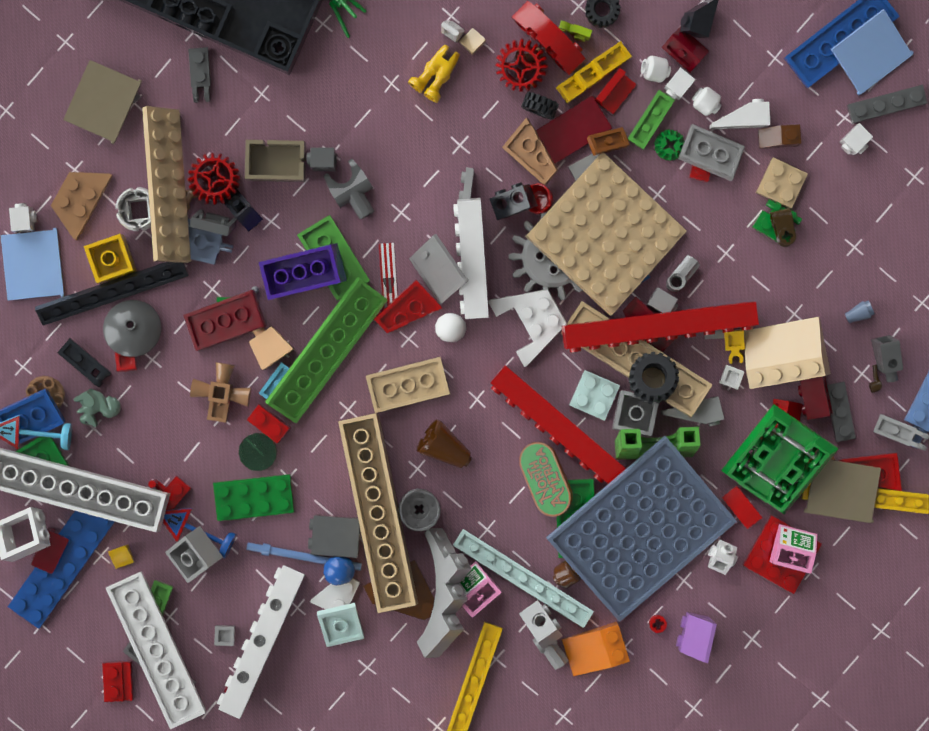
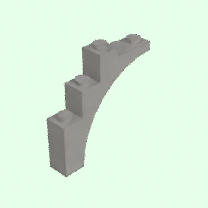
M430 528L424 533L431 548L436 573L434 607L428 625L417 641L425 658L440 657L464 630L455 613L468 600L463 588L460 586V582L472 568L464 554H456L443 528Z

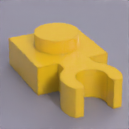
M738 329L734 330V332L724 333L725 351L731 350L728 359L729 363L732 364L734 356H738L740 363H743V354L740 350L745 349L744 330Z

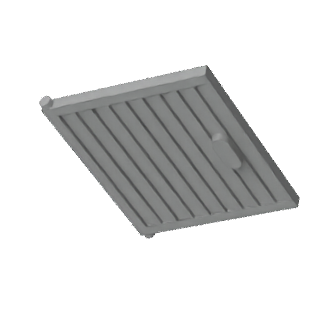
M434 234L409 258L437 299L439 305L444 303L468 282V278L465 277L437 234Z

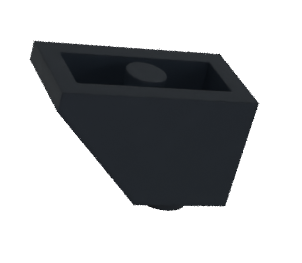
M705 0L685 12L681 19L680 32L699 39L708 38L719 0Z
M234 188L237 193L235 195L229 193L231 200L224 197V204L249 232L263 218L238 189Z

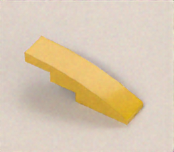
M620 41L558 85L556 89L566 103H569L632 56Z

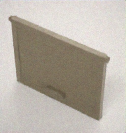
M89 60L63 120L110 140L114 144L142 80L139 79L137 81Z
M829 460L811 482L807 508L804 509V512L873 523L874 519L872 517L881 468Z

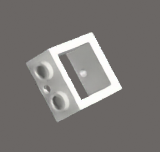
M29 507L0 520L1 560L14 562L51 546L49 541L50 535L46 528L45 515L42 509ZM29 518L34 541L16 548L11 526Z

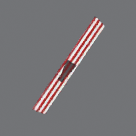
M394 243L379 244L382 296L388 299L383 309L398 296Z

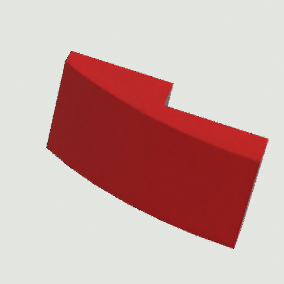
M738 486L722 497L747 530L763 518Z

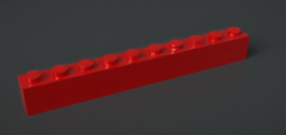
M751 301L562 325L564 349H570V352L582 351L581 347H589V350L601 349L600 345L608 344V347H618L621 342H627V345L639 344V340L646 339L647 343L657 342L660 337H665L666 340L677 339V335L683 334L685 338L696 337V333L703 332L704 335L715 334V330H722L723 333L734 332V328L741 327L742 330H751L754 325H759L757 304Z
M506 365L490 382L493 385L491 389L498 395L504 394L507 397L505 401L513 408L518 406L522 410L520 414L528 421L532 418L537 423L535 425L537 429L542 433L547 431L552 435L549 439L557 446L561 443L566 447L564 452L571 458L576 456L580 459L579 464L585 470L591 469L594 471V477L599 482L603 483L605 481L609 484L626 469Z

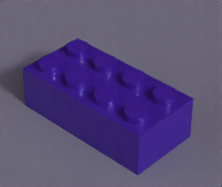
M338 243L259 262L268 300L347 281Z

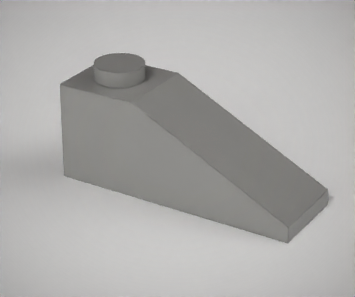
M718 396L704 399L692 418L674 407L660 411L661 415L709 424V427L720 424V420L724 419Z

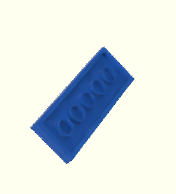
M857 0L788 54L784 60L808 89L840 64L831 51L834 46L883 9L892 22L900 16L888 0Z

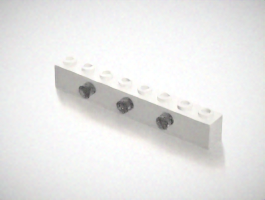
M284 565L282 569L278 567L274 578L277 580L274 586L270 585L266 596L269 598L266 604H261L258 611L260 618L258 622L254 621L251 626L250 640L246 639L241 650H244L242 658H237L233 668H236L233 676L229 675L225 684L228 689L225 694L221 693L217 704L220 705L218 710L238 719L241 718L305 574Z

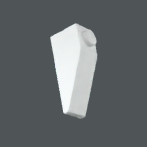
M753 99L752 102L713 122L709 129L766 128L770 125L769 102H764V99Z

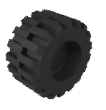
M645 353L642 357H638L631 367L629 373L630 389L643 402L645 400L649 404L653 402L657 404L663 400L666 401L672 396L677 387L679 370L676 369V363L672 362L669 356H663L664 353ZM648 368H657L663 372L665 383L659 388H651L644 383L642 379L643 372Z

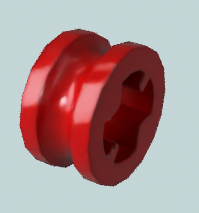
M654 615L649 620V627L653 632L661 633L666 629L667 622L663 616ZM655 619H659L660 622L663 621L659 629H656V626L653 627V623H656Z

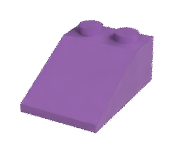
M686 612V616H682L680 627L683 628L682 634L677 637L676 646L679 647L678 650L681 653L708 663L717 624L708 616Z

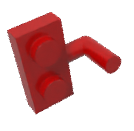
M175 476L167 487L157 479L151 480L148 483L150 488L170 493L166 510H174L191 489L178 476Z

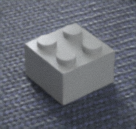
M621 390L619 392L612 430L640 429L641 436L651 437L659 403L653 402L649 404L645 400L643 402L633 392Z
M200 526L184 536L165 552L187 583L223 558Z

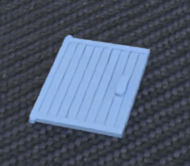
M884 9L831 49L858 91V96L914 54L912 50H909Z
M57 228L47 231L1 235L8 301L57 295L64 297Z

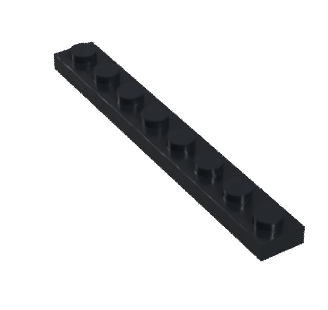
M164 262L35 307V311L42 326L182 279L189 276L184 263Z

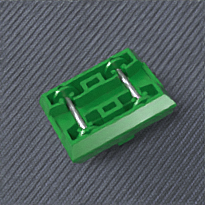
M773 404L721 471L738 482L743 488L785 515L839 448Z

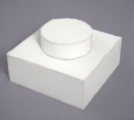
M725 365L719 383L738 390L744 371Z

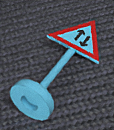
M20 415L0 422V439L18 450L19 434L61 438V448L63 450L70 449L72 440L71 423L64 424L60 434L19 429Z

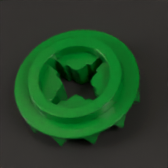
M665 130L656 137L654 143L655 151L660 158L672 161L679 158L685 141L678 131ZM666 139L670 142L677 141L673 145L674 151L671 148L663 150L667 145Z

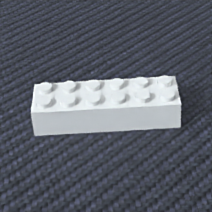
M457 199V204H453L454 217H458V223L455 224V235L460 237V243H456L457 256H461V262H457V265L465 277L468 278V282L459 289L460 295L464 296V300L460 301L461 314H465V319L489 318L481 199Z

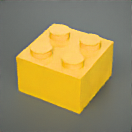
M117 234L84 246L95 281L98 284L137 272L125 235Z

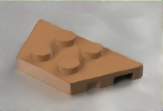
M68 173L51 207L73 239L78 240L113 175L109 173Z

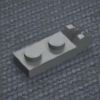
M208 47L188 49L193 102L197 103L199 101L198 88H204V99L206 102H210L211 76Z

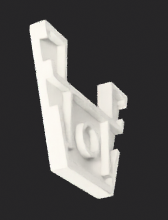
M548 289L495 298L488 301L496 317L515 308L532 338V343L516 351L524 367L562 329V325L567 324Z

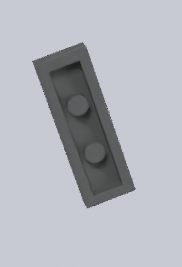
M845 382L828 384L833 415L830 417L835 442L856 439Z

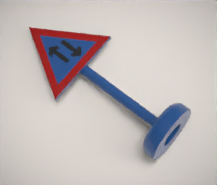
M193 508L165 511L163 523L176 542L179 541L184 527L191 531L196 529V527L186 523ZM205 532L210 540L221 544L219 552L225 559L235 542L237 534L230 532L222 540Z

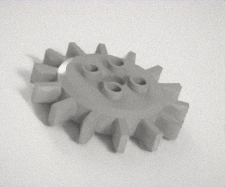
M529 221L524 222L525 229L530 232L533 228L532 223ZM513 236L512 240L524 248L521 254H509L508 259L513 261L522 260L523 268L516 270L512 276L513 278H518L527 273L531 280L525 285L524 291L526 293L531 291L536 283L543 286L542 290L557 288L560 300H565L566 293L563 286L568 283L578 293L582 291L545 254H543V259L538 260L536 254L542 252L531 241L525 240L520 236ZM552 266L557 268V272L554 274L550 272V267Z

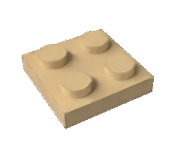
M773 157L756 193L792 209L808 173Z

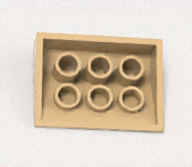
M820 316L744 331L746 372L750 389L831 374Z

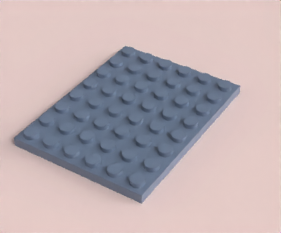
M664 436L546 538L620 622L737 521L668 438Z

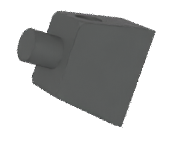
M891 335L871 339L878 370L885 374L887 382L898 381L897 371L903 370L899 340Z

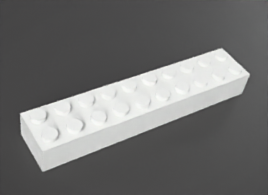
M0 448V491L153 532L161 530L170 493Z

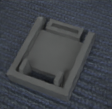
M199 209L191 217L189 227L228 236L235 229L237 219L233 218L230 221L229 217L209 212L206 213V217H203L204 210Z

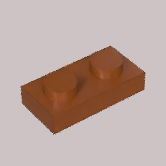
M623 127L587 137L593 156L626 148L630 145Z

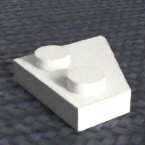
M352 578L347 584L337 586L329 584L319 594L314 596L310 602L324 609L350 604L360 581Z

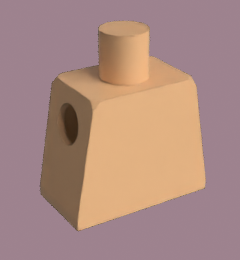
M272 326L267 330L263 327L252 331L256 337L249 341L262 370L267 369L294 350Z

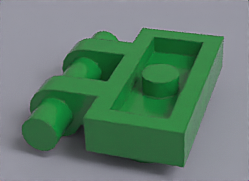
M770 199L765 205L771 209L770 212L785 209L781 203H775ZM762 210L752 228L777 242L770 219V212L768 214ZM791 210L793 222L799 225L802 218ZM786 233L782 236V239H786L787 242L791 238Z

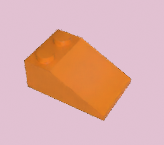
M617 622L562 639L573 676L612 668L630 662Z

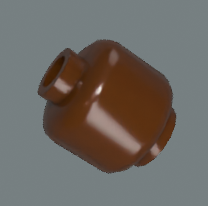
M566 560L554 568L553 579L557 585L569 588L581 580V577Z

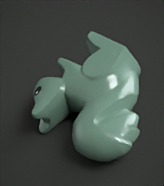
M92 388L73 399L75 402L82 404V407L77 411V413H84L80 417V422L92 425L93 427L98 426L94 415L100 411L107 418H113L121 410V404L115 397L108 396L106 398L101 392Z

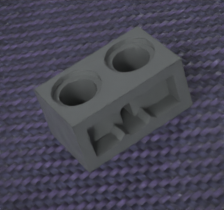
M310 148V153H307V164H309L313 171H336L337 152L334 148Z

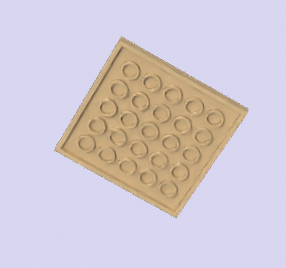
M601 153L525 237L611 316L685 234L686 230L605 153Z

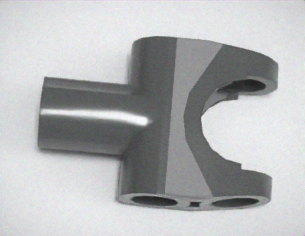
M350 159L348 162L351 166L352 176L348 182L339 184L331 179L328 173L324 175V178L339 207L342 208L350 203L358 218L362 220L375 211L365 196V193L373 189L362 169L353 159Z

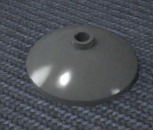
M127 300L115 305L106 315L103 324L104 338L109 347L114 352L126 357H138L151 351L158 343L162 331L161 320L154 308L138 300ZM129 323H134L132 328H127Z

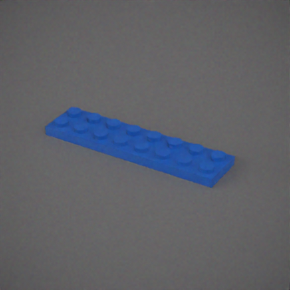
M74 511L59 535L68 538L69 541L54 572L50 574L35 567L8 605V608L40 629L115 521Z

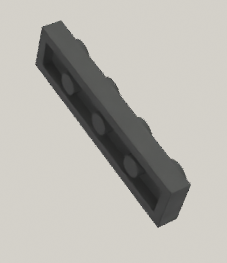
M923 85L851 103L847 105L851 123L853 124L925 105L928 102Z

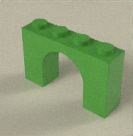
M679 427L675 434L666 436L683 458L693 457L700 447L699 427ZM621 429L615 439L616 460L638 459L663 437L644 438L641 437L640 429Z

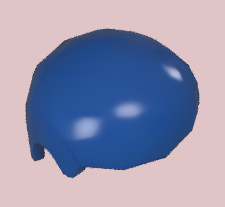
M335 556L328 559L324 564L323 574L326 581L332 585L347 584L354 577L355 567L353 562L347 557Z

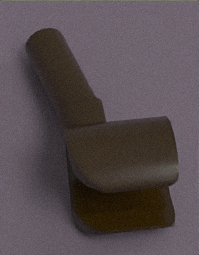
M872 365L874 382L869 383L871 393L877 392L882 388L878 377L877 365Z

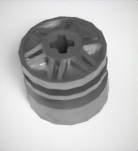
M417 488L403 495L399 503V513L401 520L408 528L414 531H424L433 527L438 521L440 506L438 500L431 492ZM422 504L423 513L418 512L416 514L415 505L420 506Z

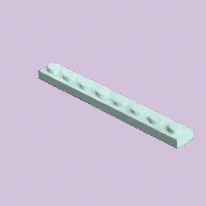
M462 529L452 545L582 628L585 627L594 612L464 529Z

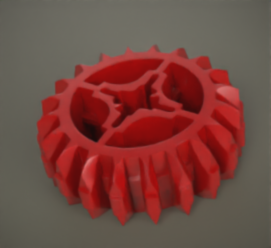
M520 39L519 45L516 40H513V47L507 43L505 45L506 49L502 48L500 50L502 55H498L496 58L501 61L495 64L496 67L501 68L496 72L497 75L503 74L500 81L502 82L506 79L508 81L505 84L506 87L513 84V91H515L517 86H519L520 92L524 90V86L527 91H530L531 85L536 88L538 86L536 81L541 83L543 81L541 76H546L547 74L546 71L542 70L548 67V64L542 63L547 57H540L544 52L543 49L537 52L538 44L531 47V40H528L526 45H524V39ZM519 50L517 60L507 62L510 53ZM525 51L534 57L536 63L526 58ZM521 61L524 62L523 64H526L523 70L517 66ZM507 68L514 70L517 73L518 79L514 78ZM537 69L534 77L524 80L527 70Z
M211 153V158L204 154L203 161L197 158L196 160L199 165L192 163L191 166L194 170L188 171V174L192 177L187 178L188 182L192 183L189 185V189L194 190L193 196L199 195V201L206 198V204L213 200L214 205H217V200L219 199L222 204L225 203L224 197L231 200L229 193L235 195L237 192L234 188H239L240 186L236 182L240 180V176L236 175L239 173V170L234 168L235 163H229V157L222 160V154H219L218 158H215L214 153ZM213 166L211 171L201 172L206 167ZM220 167L229 173L230 180L220 174ZM216 174L218 181L211 184V178ZM198 178L208 184V191L200 187ZM225 185L227 186L222 191L214 193L217 187H225Z

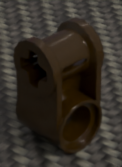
M790 208L770 212V219L777 243L782 247L790 246L796 240ZM785 233L787 236L791 237L788 240V242L786 241V239H782V236H784Z

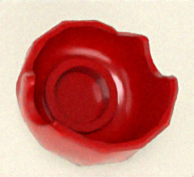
M536 183L530 185L538 206L528 210L535 214L547 212L553 204L552 192L543 184Z

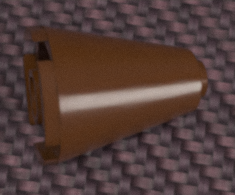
M434 420L424 432L426 433L424 439L421 438L417 445L416 451L420 454L458 468L467 467L472 459L470 457L471 452L440 420Z

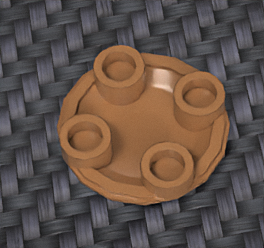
M40 376L29 383L26 389L27 397L47 388L57 407H61L64 402L65 392L58 380L49 376Z

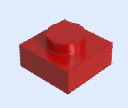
M692 165L689 178L708 183L711 173Z
M115 352L118 373L137 370L136 357H126Z

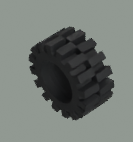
M588 0L585 6V16L588 18L589 23H593V26L597 25L598 28L604 26L606 28L614 24L620 14L619 0ZM605 2L609 5L610 13L607 16H599L596 13L595 6L598 3Z
M527 92L521 107L532 114L553 120L559 104L545 96Z

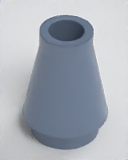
M868 300L860 302L844 314L850 324L869 319L875 313Z

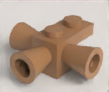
M216 362L217 382L212 381L211 385L193 378L190 397H208L210 403L207 420L227 423L230 400L247 407L249 406L251 388H233V384H228L235 365Z

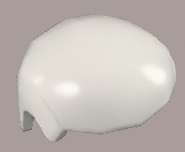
M444 314L438 318L435 324L436 334L443 341L457 342L465 335L466 322L457 314Z

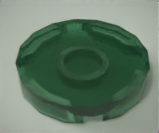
M254 433L243 439L239 446L238 454L240 461L245 467L252 471H262L273 465L277 458V447L275 442L264 433Z

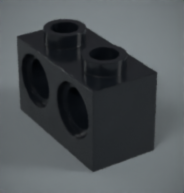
M522 182L511 186L512 190L507 192L506 189L497 191L494 197L489 198L497 220L506 219L538 206L530 184L523 185ZM520 192L523 194L522 202L519 199ZM503 199L507 203L506 208H504L502 205Z

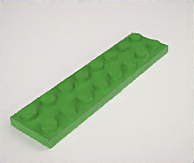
M357 277L265 402L294 423H297L388 299Z

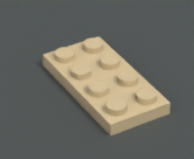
M441 357L366 376L375 413L450 394Z

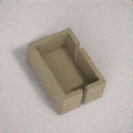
M246 140L245 179L247 181L305 182L306 164L302 162L306 161L305 141L267 140L268 146H266L264 140Z

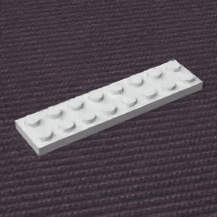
M138 572L106 587L107 593L169 728H175L205 714L206 709L143 572Z

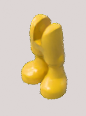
M443 45L433 58L426 63L424 72L420 77H411L408 81V84L413 89L422 93L431 77L436 75L435 80L423 93L426 98L435 103L439 102L441 98L439 90L442 84L450 79V74L460 57V54L455 52L449 61L445 60L443 57L449 50L448 45Z

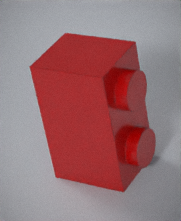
M258 404L247 418V421L277 444L280 443L291 429L289 425L261 404Z

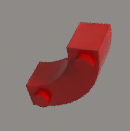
M527 1L512 16L513 20L522 31L545 48V52L560 69L570 75L586 59L581 53L583 49L576 42L573 43L543 13L544 10L537 3L533 5Z

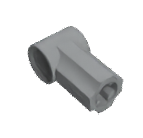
M687 255L667 279V288L672 292L680 291L700 267L698 261ZM672 278L680 280V287L672 285Z
M533 639L542 654L544 653L555 670L561 668L569 661L558 646L557 641L543 649L537 640Z

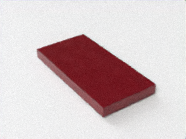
M590 96L535 131L554 164L587 145V137L589 135L609 131L612 127L594 97Z
M254 289L183 315L195 351L267 326Z

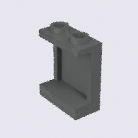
M315 514L313 519L310 518L309 530L313 531L312 538L308 539V549L311 550V554L358 557L360 540L358 517L348 518Z

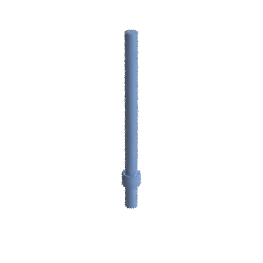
M248 542L246 549L260 552L261 555L269 556L271 554L325 564L330 559V557L271 547L270 544L265 543L260 545ZM353 562L355 570L360 571L362 563Z

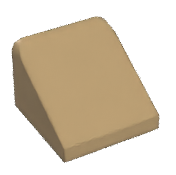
M472 28L459 42L473 55L486 43V39Z

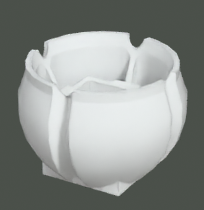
M137 187L136 190L133 188L125 190L117 199L115 209L118 210L116 216L119 222L125 228L132 231H139V229L145 231L151 228L148 189ZM147 201L149 218L133 220L131 202Z

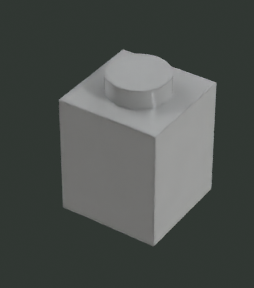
M656 288L646 305L660 313L672 312L678 307V304H676L678 299L660 288Z

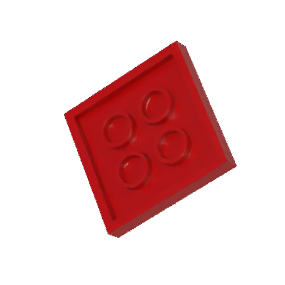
M770 515L743 566L794 594L806 572L769 562L779 524L792 527ZM817 541L816 554H817V552L819 551V549H820V547H821V545H822V543H820V542H818V541Z

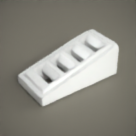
M451 20L443 21L441 24V32L454 42H458L465 32L462 27Z

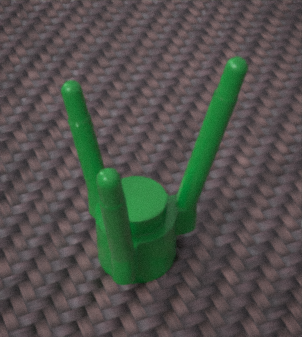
M330 0L329 5L333 9L346 37L349 38L350 35L337 7L341 8L344 6L355 19L357 15L348 6V1L364 13H366V9L355 0Z

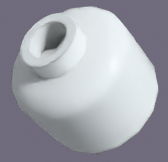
M651 55L643 60L641 74H643L646 80L661 83L670 76L671 67L667 59Z
M710 87L700 88L692 98L694 101L693 107L705 116L711 113L716 114L722 106L719 103L721 96Z

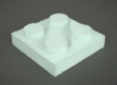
M584 370L569 405L605 421L620 385Z
M355 603L317 611L326 647L364 639Z

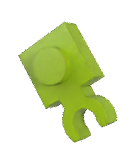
M562 20L559 25L561 31L570 33L578 41L585 42V40L589 41L591 29L576 24L573 25Z

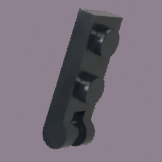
M69 338L57 352L99 388L103 384L102 381L112 374L109 369L97 361L72 338ZM95 369L100 371L97 376L92 374Z

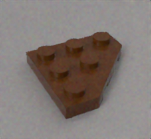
M416 560L410 562L418 604L393 611L426 620L431 617L435 598ZM369 582L363 585L371 603L376 605L372 583Z

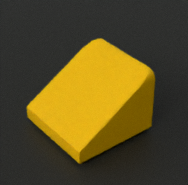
M129 544L108 551L116 569L134 563Z

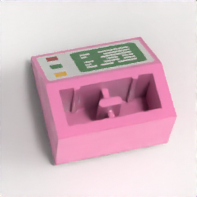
M779 524L769 562L811 574L816 557L817 534Z
M477 561L470 565L472 570L460 582V586L468 598L462 607L472 618L502 593L498 585Z

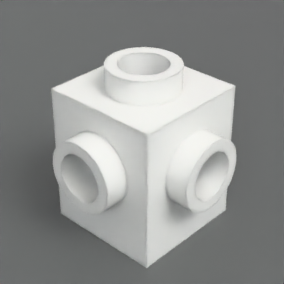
M719 540L716 546L712 545L708 556H710L708 567L726 575L731 566L734 567L738 556H736L737 547Z

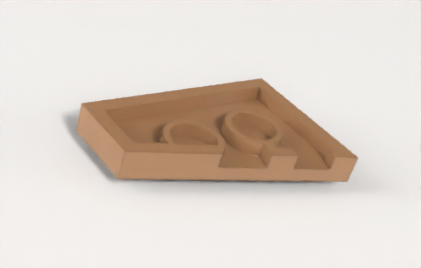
M525 118L502 148L543 185H547L558 172V169L529 118Z

